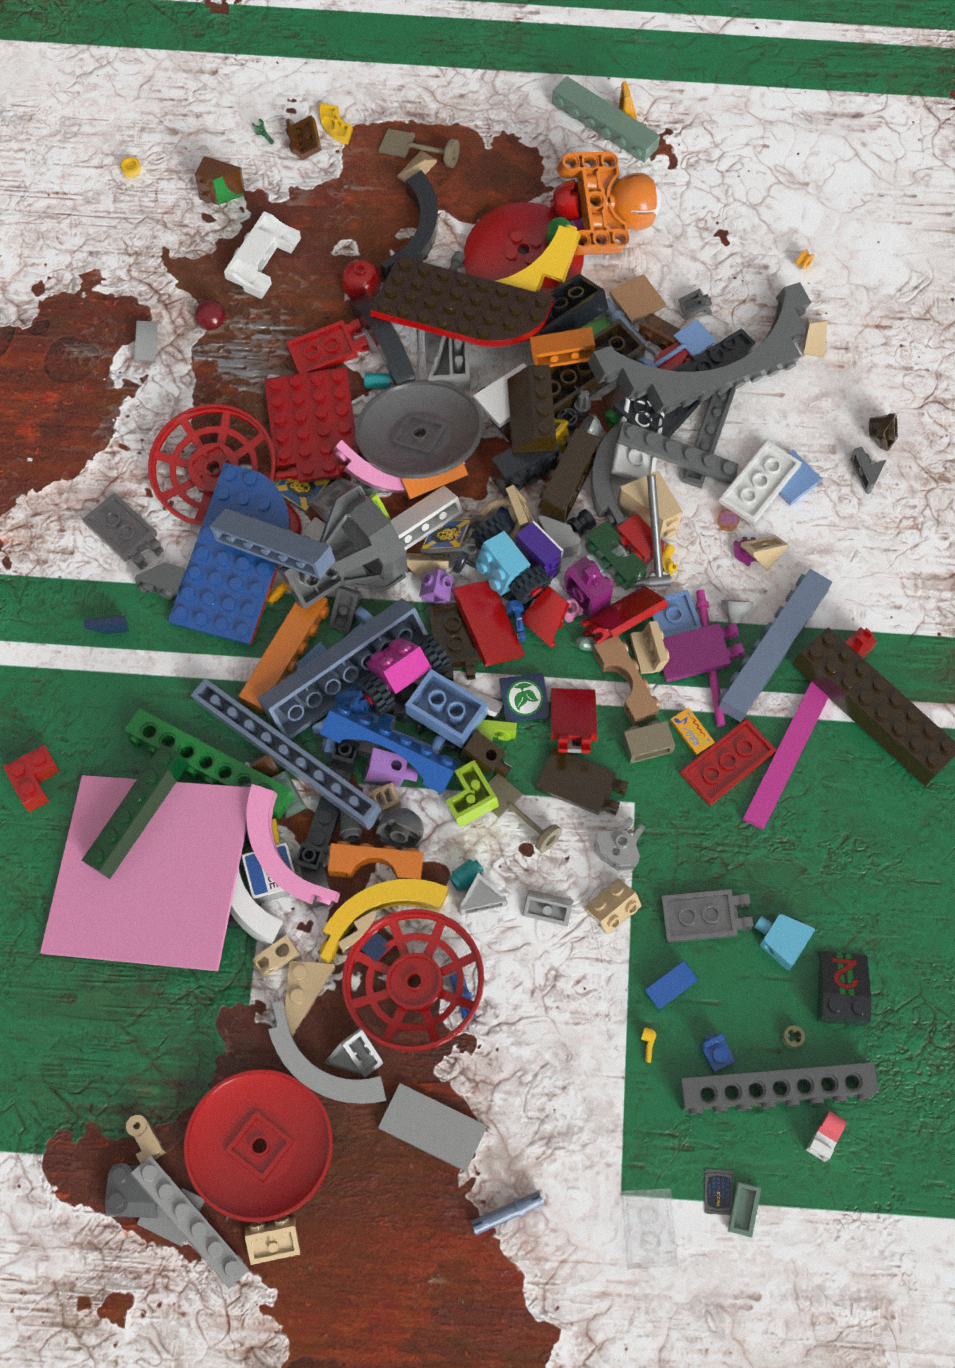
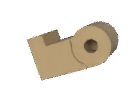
M285 935L259 953L252 962L260 975L266 977L290 961H295L301 957V954L291 938Z
M134 1115L128 1119L126 1130L136 1139L142 1150L136 1154L140 1163H143L150 1155L155 1160L166 1153L152 1126L143 1116Z

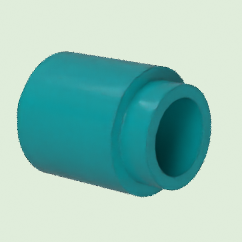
M468 859L453 870L452 875L448 878L460 892L463 889L467 890L470 888L477 874L482 875L481 872L484 869L477 860L472 861Z

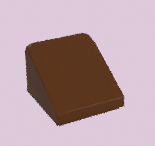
M618 386L604 395L602 401L608 410L617 402L622 401L626 395L621 386Z
M268 754L250 764L251 768L270 778L280 773L272 757Z

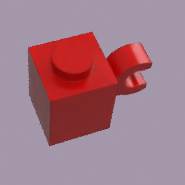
M862 627L845 641L863 659L873 650L877 643L873 633L868 628L864 630Z

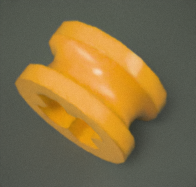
M805 249L797 258L795 265H801V269L805 270L812 263L815 255L809 254V251Z

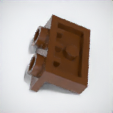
M651 313L645 322L642 321L640 323L638 332L646 341H650L661 350H664L678 342L673 335L681 329Z

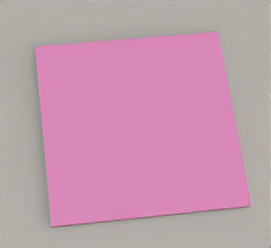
M82 775L40 953L218 971L247 828V802L251 787L176 782L111 879H108L81 860L137 779Z

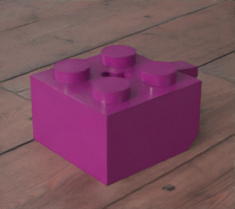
M584 556L565 571L563 589L570 598L578 602L579 607L583 608V613L587 618L591 619V616L610 606L613 583L607 576L604 577L600 573L598 565L593 560L590 561L587 556Z

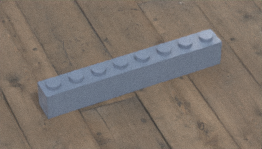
M809 569L806 575L801 574L795 584L798 586L795 591L790 590L785 598L786 605L778 608L774 615L776 620L774 623L769 622L763 633L766 634L762 640L758 638L752 647V650H754L751 656L747 654L741 663L743 667L741 672L736 671L730 680L732 684L730 688H724L718 698L721 701L718 709L737 721L742 722L833 583L831 580L812 569Z

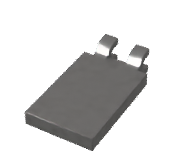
M115 492L82 519L84 524L124 562L131 558L141 570L148 565L144 560L145 557L141 554L147 547L157 556L164 552L160 546L161 543L155 538L158 535L156 530Z
M732 889L662 896L667 943L737 937V930H752V917L738 918L737 908L749 907V894L732 896Z

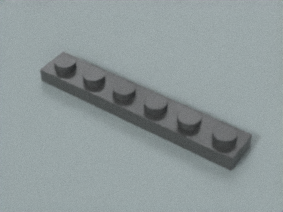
M625 421L620 424L616 439L618 444L729 485L736 478L738 463Z

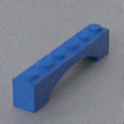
M335 704L329 710L319 733L337 743H341L345 739H357L386 747L403 757L417 770L424 780L423 785L441 794L446 790L458 765L451 757L439 755L433 752V749L429 746L419 745L413 742L410 737L399 735L386 725H378L372 722L368 716L358 715L342 704Z

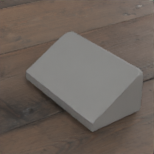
M528 890L522 916L568 926L573 900Z

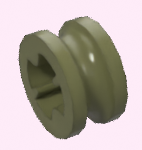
M790 1026L782 1032V1042L786 1047L795 1049L804 1043L805 1033L798 1026ZM789 1031L792 1034L795 1032L798 1034L799 1037L796 1038L799 1040L798 1043L795 1040L789 1041Z

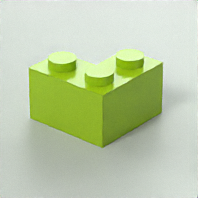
M475 760L455 770L457 780L463 791L447 799L445 802L456 824L461 828L499 807L496 795Z

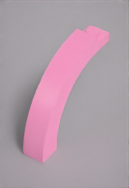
M342 440L335 446L336 457L342 462L347 461L349 463L344 471L354 479L381 491L406 493L401 482L403 478L391 476L377 470L357 455Z
M252 784L247 802L246 821L250 843L261 867L278 886L301 901L312 905L315 896H317L316 901L327 905H330L331 901L337 903L340 897L338 892L300 878L283 861L276 847L272 830V815L277 794L272 790Z

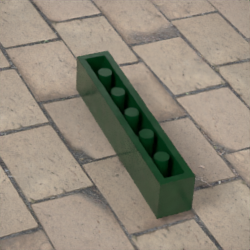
M164 744L160 745L81 861L108 879H111L189 763L178 752Z

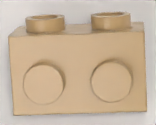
M650 621L643 631L630 634L640 674L661 672L669 661V652L663 642V631L659 628L658 621Z
M618 878L585 905L584 909L586 913L601 925L603 931L608 935L628 917L636 913L641 907V903L636 892Z

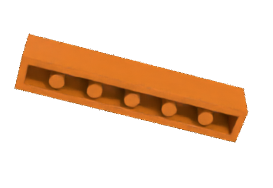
M321 598L306 609L299 607L295 602L238 697L241 705L263 716L265 715L257 698L286 679L289 673L292 674L295 671L298 658L306 653L310 638L316 636L319 630V623L322 619H326L329 614L330 608L327 598Z

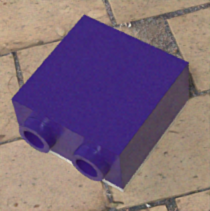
M532 521L516 534L515 545L530 563L529 569L532 570L533 567L540 565L550 578L553 579L560 572L563 549L535 521Z

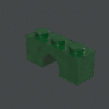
M605 521L586 534L585 548L589 554L594 555L598 559L601 568L605 571L607 570L612 575L615 584L621 586L626 591L646 577L648 567L635 552L626 557L616 556L612 552L619 545L620 535Z

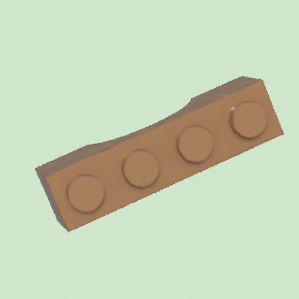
M619 636L611 637L600 644H595L592 654L602 672H614L627 680L631 694L625 700L623 710L632 726H638L657 717L660 704L656 696H652L648 690L649 684L646 678L641 677L639 674V666L636 660L630 658L626 642L624 640L621 641Z

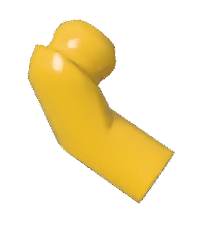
M666 544L662 551L663 571L671 575L677 571L678 565L674 564V561L671 559L675 547L671 544Z

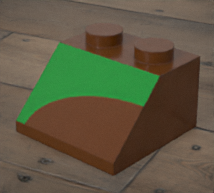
M206 156L203 157L195 173L200 200L220 205L245 195L241 167Z

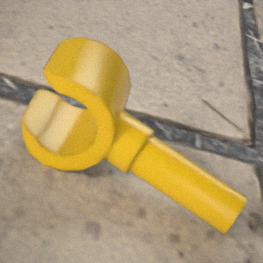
M645 1027L641 1039L648 1042L645 1062L651 1063L652 1047L656 1038V1032Z

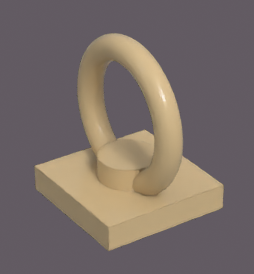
M514 485L506 488L510 499L499 498L492 500L481 509L478 515H483L485 522L488 514L495 508L508 507L511 518L516 524L509 537L515 542L516 534L532 521H535L527 498Z

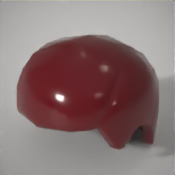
M207 299L201 301L195 309V321L202 329L215 330L225 322V310L216 300Z

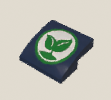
M543 673L499 678L505 722L550 717Z

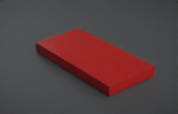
M489 581L454 587L452 594L484 667L523 658L525 653L517 639L514 628L498 593L490 587Z
M745 718L683 768L679 774L710 807L774 755L777 750Z

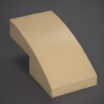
M374 910L354 922L356 932L338 942L343 955L349 953L352 945L377 920Z

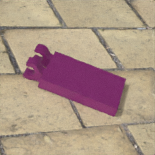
M720 623L663 638L664 646L669 652V661L663 668L666 682L731 666V659L744 657L742 643L735 644L728 649L725 644L726 639L739 636L737 624L733 623L721 629Z

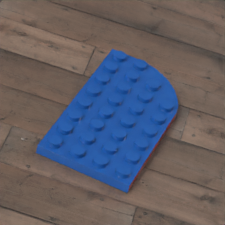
M224 463L168 622L172 625L252 646L280 564L217 542L210 525L226 508L238 511L249 517H255L268 524L272 523L282 529L290 530V514L279 489L266 476L255 470Z

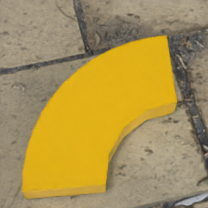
M320 102L319 119L322 128L334 140L348 145L353 125L341 119L339 106Z

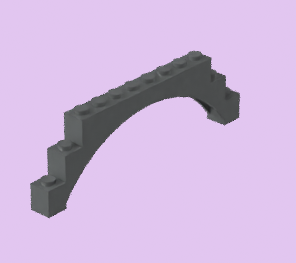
M800 282L784 287L776 296L778 304L775 318L764 341L753 352L724 367L697 372L664 370L629 359L614 351L612 346L594 351L587 362L598 383L604 381L609 383L617 379L627 399L632 397L640 398L646 394L656 415L662 412L668 414L679 406L687 407L696 400L704 401L715 393L721 395L728 391L729 388L734 387L737 389L746 382L751 381L754 383L763 376L768 375V377H771L782 369L788 371L795 367L797 360L801 357L795 342L801 339V335L806 330L800 316L806 313V308L811 304V301Z

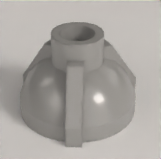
M592 413L582 421L579 427L580 430L600 437L599 442L603 440L606 434L598 417Z
M721 600V607L727 613L729 623H741L742 619L753 608V602Z

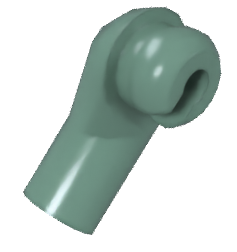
M579 636L575 641L576 646L584 651H593L594 645L597 643L593 641L594 637Z

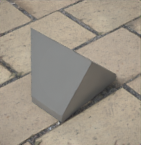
M478 873L460 905V914L463 916L506 907V896Z
M361 1028L343 1040L324 1062V1064L362 1075L364 1078L384 1063Z

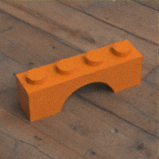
M338 841L337 844L331 843L328 873L332 877L353 878L354 874L362 866L370 863H380L389 867L397 879L422 880L424 852H420L416 848L397 850L394 846L375 848L374 845L367 843L355 846L346 841Z

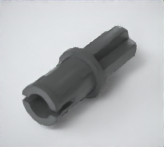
M580 390L578 398L574 403L579 421H583L588 416V410L591 407L588 390Z

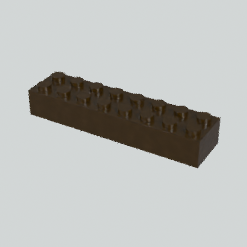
M620 318L594 335L596 351L612 346L614 351L634 361L645 355L646 346ZM587 361L550 367L554 418L557 419V413L563 408H575L574 403L578 398L580 390H588L590 393L589 397H591L609 384L607 381L597 382ZM490 418V421L512 444L510 421L499 428Z
M829 627L800 651L792 665L822 690L830 700L925 787L955 758V741Z

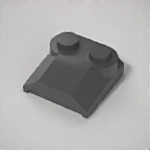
M124 1163L112 1165L108 1174L105 1196L106 1216L157 1218V1205L131 1176V1172L139 1165H127Z

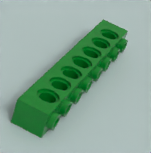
M140 708L124 729L130 743L137 747L140 745L146 747V750L152 755L155 754L161 744L166 746L170 742H175L170 748L178 752L183 758L188 752H193L191 757L184 758L189 763L184 771L193 777L196 775L202 777L206 784L241 787L242 784L249 782L251 783L249 787L254 784L274 791L277 794L272 817L281 819L294 798L293 792L289 787ZM156 732L153 737L147 738L150 733ZM212 762L210 767L203 768L205 763ZM231 772L228 778H222L224 773Z

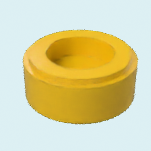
M127 157L120 163L121 171L126 177H135L141 171L140 162L135 157Z

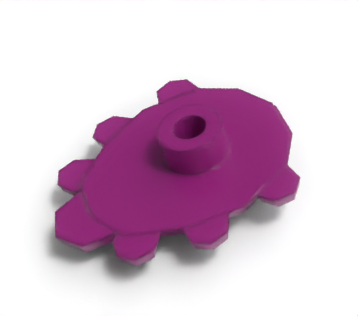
M744 536L741 541L738 542L736 540L733 542V551L739 561L745 563L746 566H750L751 562L757 561L741 547V542L750 541Z

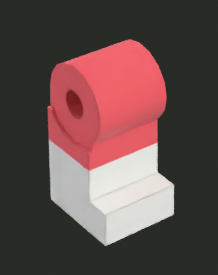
M829 1110L815 1131L806 1151L824 1162L828 1161L833 1154L834 1147L847 1121Z

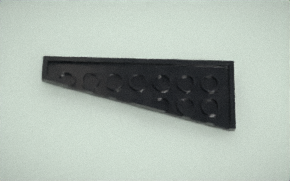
M741 328L671 371L697 372L727 366L742 359L756 342ZM646 394L635 401L631 400L635 397L629 398L628 413L624 410L626 398L617 402L611 409L620 418L625 417L628 423L641 428L643 427L640 424L646 425L649 423V426L644 428L657 433V430L662 428L661 435L670 438L703 401L696 400L687 407L679 406L668 414L663 412L664 417L660 413L656 415L653 407L649 406L647 402L649 399ZM636 414H639L638 421L640 424L635 421ZM659 418L662 420L661 426H658Z

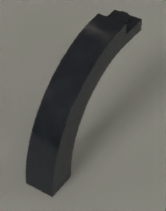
M422 170L406 179V193L414 201L420 215L418 228L412 239L403 249L380 263L381 275L385 280L398 256L423 262L435 242L438 231L437 198L432 184Z
M365 294L348 301L354 318L359 319L377 346L393 384L396 385L415 380L416 375L392 323L370 316V310L375 299L369 294Z

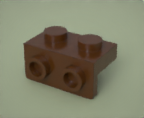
M312 115L297 123H294L290 118L286 119V133L290 138L289 148L294 155L296 154L301 160H304L322 151L316 121Z

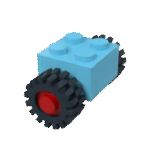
M495 514L491 518H487L470 535V538L475 539V545L478 546L480 551L475 562L476 568L480 574L486 577L490 587L500 597L511 591L521 604H526L532 601L533 598L538 597L551 584L552 579L542 566L538 565L533 567L532 570H528L530 563L508 536L512 528L501 514Z

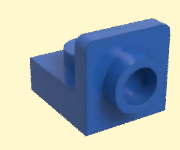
M362 691L337 692L335 696L338 705H345L358 715H366L369 710L368 701L364 698Z
M713 1033L703 1039L705 1043L700 1047L713 1074L736 1062L724 1040L726 1038L724 1033L719 1036Z

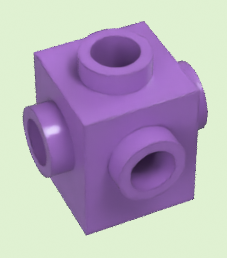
M438 568L425 572L422 578L419 597L433 605L449 602L454 577L447 574L445 570Z

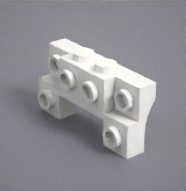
M264 211L251 232L245 235L241 247L236 249L233 259L224 271L225 279L243 286L245 292L262 299L272 284L271 277L261 273L277 248L292 253L301 239L300 231L285 225L273 215Z

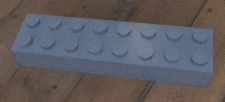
M401 598L258 697L257 700L274 729L288 739H292L329 713V710L337 704L335 700L337 692H344L371 673L366 662L371 659L373 654L389 647V644L395 639L403 638L414 643L428 633L415 607Z

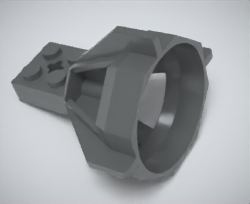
M355 485L334 499L319 542L329 544L335 558V562L323 577L318 579L310 576L311 580L307 581V574L285 566L278 569L297 605L306 609L339 586L388 590L405 579L404 571L407 570V552L389 519L372 499L364 496L361 488ZM362 565H364L370 573H366Z

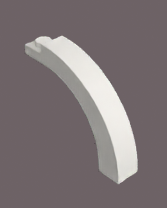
M238 868L230 913L250 936L269 947L275 943L283 921L267 913L251 898L242 882Z

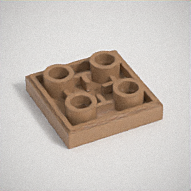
M644 274L609 292V296L617 307L623 311L625 318L631 324L665 308L666 305Z

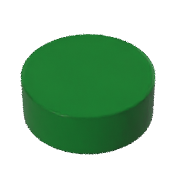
M608 409L603 415L605 422L611 428L620 422L621 419L611 409Z

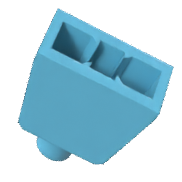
M779 914L774 923L761 916L754 926L755 929L766 935L760 946L788 971L794 965L815 931L813 927L783 914Z

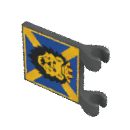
M292 478L278 480L277 483L273 481L284 500L304 513H307L311 508L308 501L324 490L331 482L328 479L299 484L298 480H292Z
M477 515L472 519L449 521L425 537L421 553L463 551L468 554H475L478 550V546H473L476 542L475 539L466 538L470 528L475 529L484 521V516Z

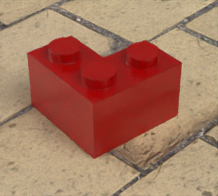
M45 745L3 766L28 812L49 802L40 782L60 771Z

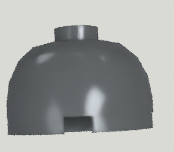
M394 808L383 815L376 833L377 835L379 833L381 836L380 841L386 846H394L397 850H403L402 847L417 849L423 838L424 827L421 818L408 808Z

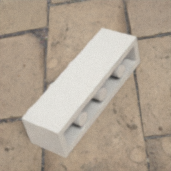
M442 486L390 520L405 550H407L463 513L458 496L447 487Z

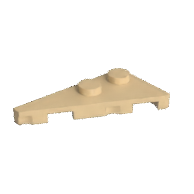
M290 961L285 1010L292 1036H294L301 1021L310 1011L317 996L322 992L330 975L335 971V964Z

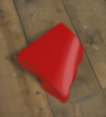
M548 586L521 618L536 635L553 648L556 644L553 639L557 628L561 629L563 616L567 613L570 604L557 591Z

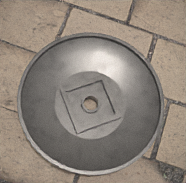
M413 380L391 386L374 396L359 414L355 427V436L361 455L377 470L399 478L420 479L446 473L467 460L480 442L483 421L477 403L461 388L437 380ZM421 433L425 434V435L422 436V437H416V436H415V435H419V434H421Z

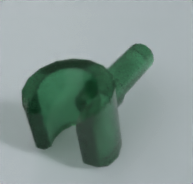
M258 119L260 124L258 126L252 123L255 134L264 136L272 145L274 140L268 135L264 121Z

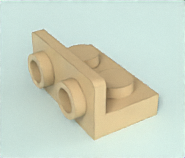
M285 1216L265 1223L253 1222L245 1229L250 1265L300 1255L295 1217Z

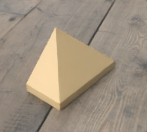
M421 150L397 175V178L406 183V179L420 170L426 174L437 163V160Z
M807 318L803 355L824 357L828 321Z
M776 535L741 542V547L767 571L788 549L789 545Z
M407 553V567L421 580L425 572L436 568L444 570L449 566V554Z

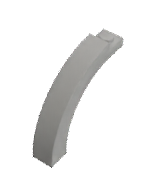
M281 1000L272 1003L273 1009L269 1010L273 1024L277 1023L278 1026L268 1029L272 1043L284 1065L301 1083L311 1090L337 1101L357 1104L387 1101L381 1076L362 1080L344 1079L330 1075L313 1065L300 1051L292 1036L284 1002Z

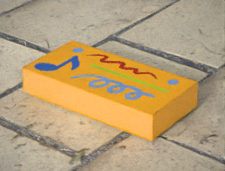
M689 707L670 719V723L695 756H698L715 743Z

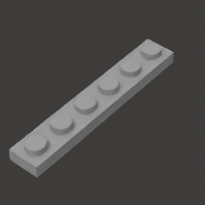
M151 1155L131 1172V1176L228 1289L249 1271Z

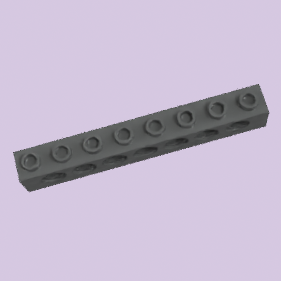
M874 1062L682 1078L679 1081L682 1112L689 1111V1115L703 1114L706 1109H713V1113L727 1112L730 1107H737L738 1111L751 1110L754 1105H761L762 1109L775 1108L778 1103H785L786 1107L799 1106L801 1101H809L810 1105L823 1104L825 1099H833L834 1103L847 1102L849 1097H857L858 1101L872 1099V1095L879 1092ZM846 1078L854 1080L855 1089H850L846 1086ZM822 1080H827L831 1083V1091H825L822 1088ZM797 1082H804L808 1087V1092L801 1093L797 1088ZM773 1084H780L784 1089V1094L777 1095L773 1091ZM749 1086H756L760 1090V1096H751ZM725 1088L734 1089L736 1099L727 1098ZM701 1090L710 1091L712 1101H704L700 1095Z

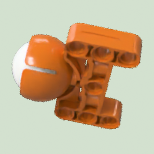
M613 152L567 153L557 166L558 174L561 177L577 178L584 230L578 231L581 235L579 241L583 245H577L574 255L620 253L629 242L628 229L643 230L653 224L661 206L660 192L654 180L645 173H632L619 179L618 158ZM596 239L601 241L602 245L598 244ZM615 239H618L621 244L617 243Z

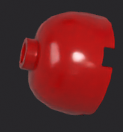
M575 179L558 185L553 192V199H550L551 210L556 211L558 217H563L568 221L582 218L578 185L575 183Z
M363 259L350 262L341 274L342 290L351 300L365 294L370 296L377 295L381 289V276L377 267Z

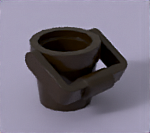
M896 413L870 417L869 436L870 438L878 439L880 449L889 451L898 438Z

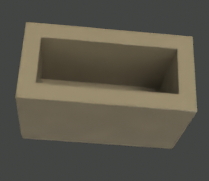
M653 721L648 726L641 728L639 726L630 727L624 732L622 738L630 764L671 754L675 748L667 721Z

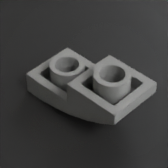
M137 321L135 361L156 363L158 322Z

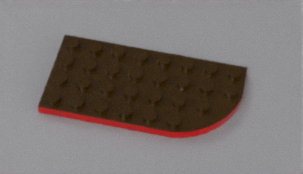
M398 256L370 310V316L479 346L501 347L522 342L541 330L552 309L555 297Z

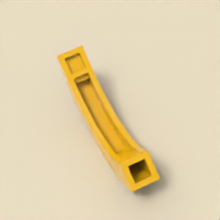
M397 879L373 885L355 894L333 914L323 929L324 937L329 940H324L319 949L321 961L331 964L339 949L338 942L346 937L354 927L356 920L373 910L376 912L388 907L409 905L439 913L449 894V887L427 880Z

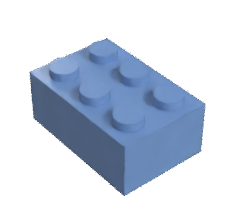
M430 669L405 704L407 715L462 749L488 714V703Z

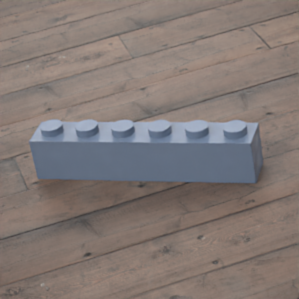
M225 508L210 525L217 542L321 579L335 562L332 548L329 544L313 540L308 536L296 534L289 529H282L272 523H265L255 517L243 515L238 511Z

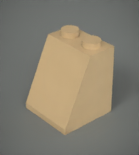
M658 470L649 475H656L660 537L662 539L664 537L670 538L678 532L683 511ZM646 475L620 487L617 505L620 511L628 518L637 513L651 528Z

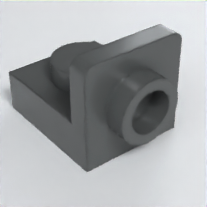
M701 289L678 299L686 319L703 311H706L708 314L712 313L710 308L713 305L708 293L704 294Z

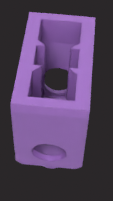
M373 748L367 762L364 782L381 785L393 782L394 787H400L404 779L416 782L418 772L414 767L407 766V761L400 755Z

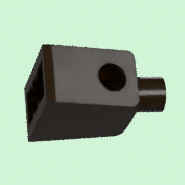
M477 730L458 757L465 764L475 760L483 775L487 777L495 771L505 778L512 766L501 760L505 754L504 750Z

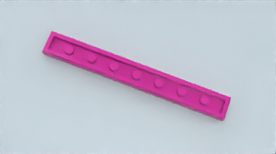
M813 682L810 683L743 818V821L764 830L829 698Z

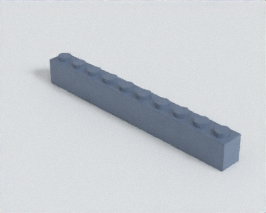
M206 678L191 694V697L198 706L265 755L271 756L273 761L367 830H370L383 813L378 803Z

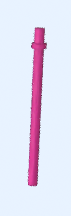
M697 590L696 609H699L700 622L703 628L710 626L707 610L709 602L706 601L705 590ZM717 670L708 672L716 726L721 727L725 725L723 711L718 709L721 702L718 699L720 687Z

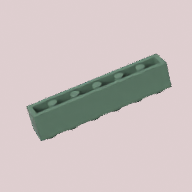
M568 76L553 89L552 104L556 108L563 110L573 119L583 123L587 128L599 133L603 138L613 142L618 148L627 151L634 158L645 163L658 149L659 134Z

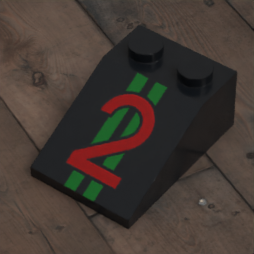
M820 951L817 1022L866 1026L871 1021V988L867 955Z

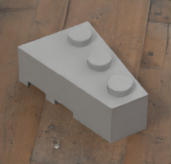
M443 336L428 381H442L455 385L462 390H470L468 342Z

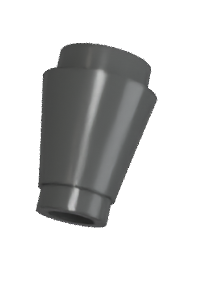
M340 810L339 836L343 841L349 843L360 840L362 830L359 823Z

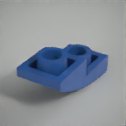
M683 960L647 987L645 991L658 1009H661L699 979L686 961Z

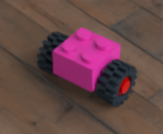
M430 634L424 635L414 643L403 638L395 639L389 644V647L383 651L376 652L366 662L371 673L358 681L356 685L357 689L362 691L364 698L368 701L369 708L371 707L376 715L381 716L395 706L394 698L390 695L391 692L397 694L423 674L429 672L430 669L440 674L450 667V659L446 656L447 653L442 649V645L438 644L437 639H434Z

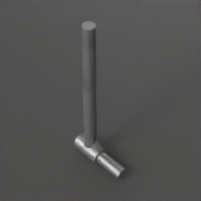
M654 474L647 475L654 572L648 578H643L630 588L671 586L670 574L663 571L656 475Z

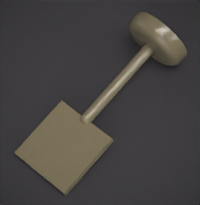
M388 129L378 150V153L406 158L410 148L444 154V164L447 167L453 168L457 163L460 147L459 141L455 139L449 140L445 149L412 143L416 136L414 133Z
M497 774L488 782L499 804V807L491 810V812L500 818L510 808L540 834L535 843L536 849L540 853L549 850L560 837L562 829L558 825L552 824L543 830L518 809L514 803L523 794L501 775Z

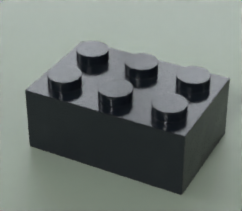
M556 443V451L513 453L511 447L492 458L491 479L504 498L508 496L506 488L514 485L519 491L527 485H534L540 478L549 476L552 469L556 470L560 447Z

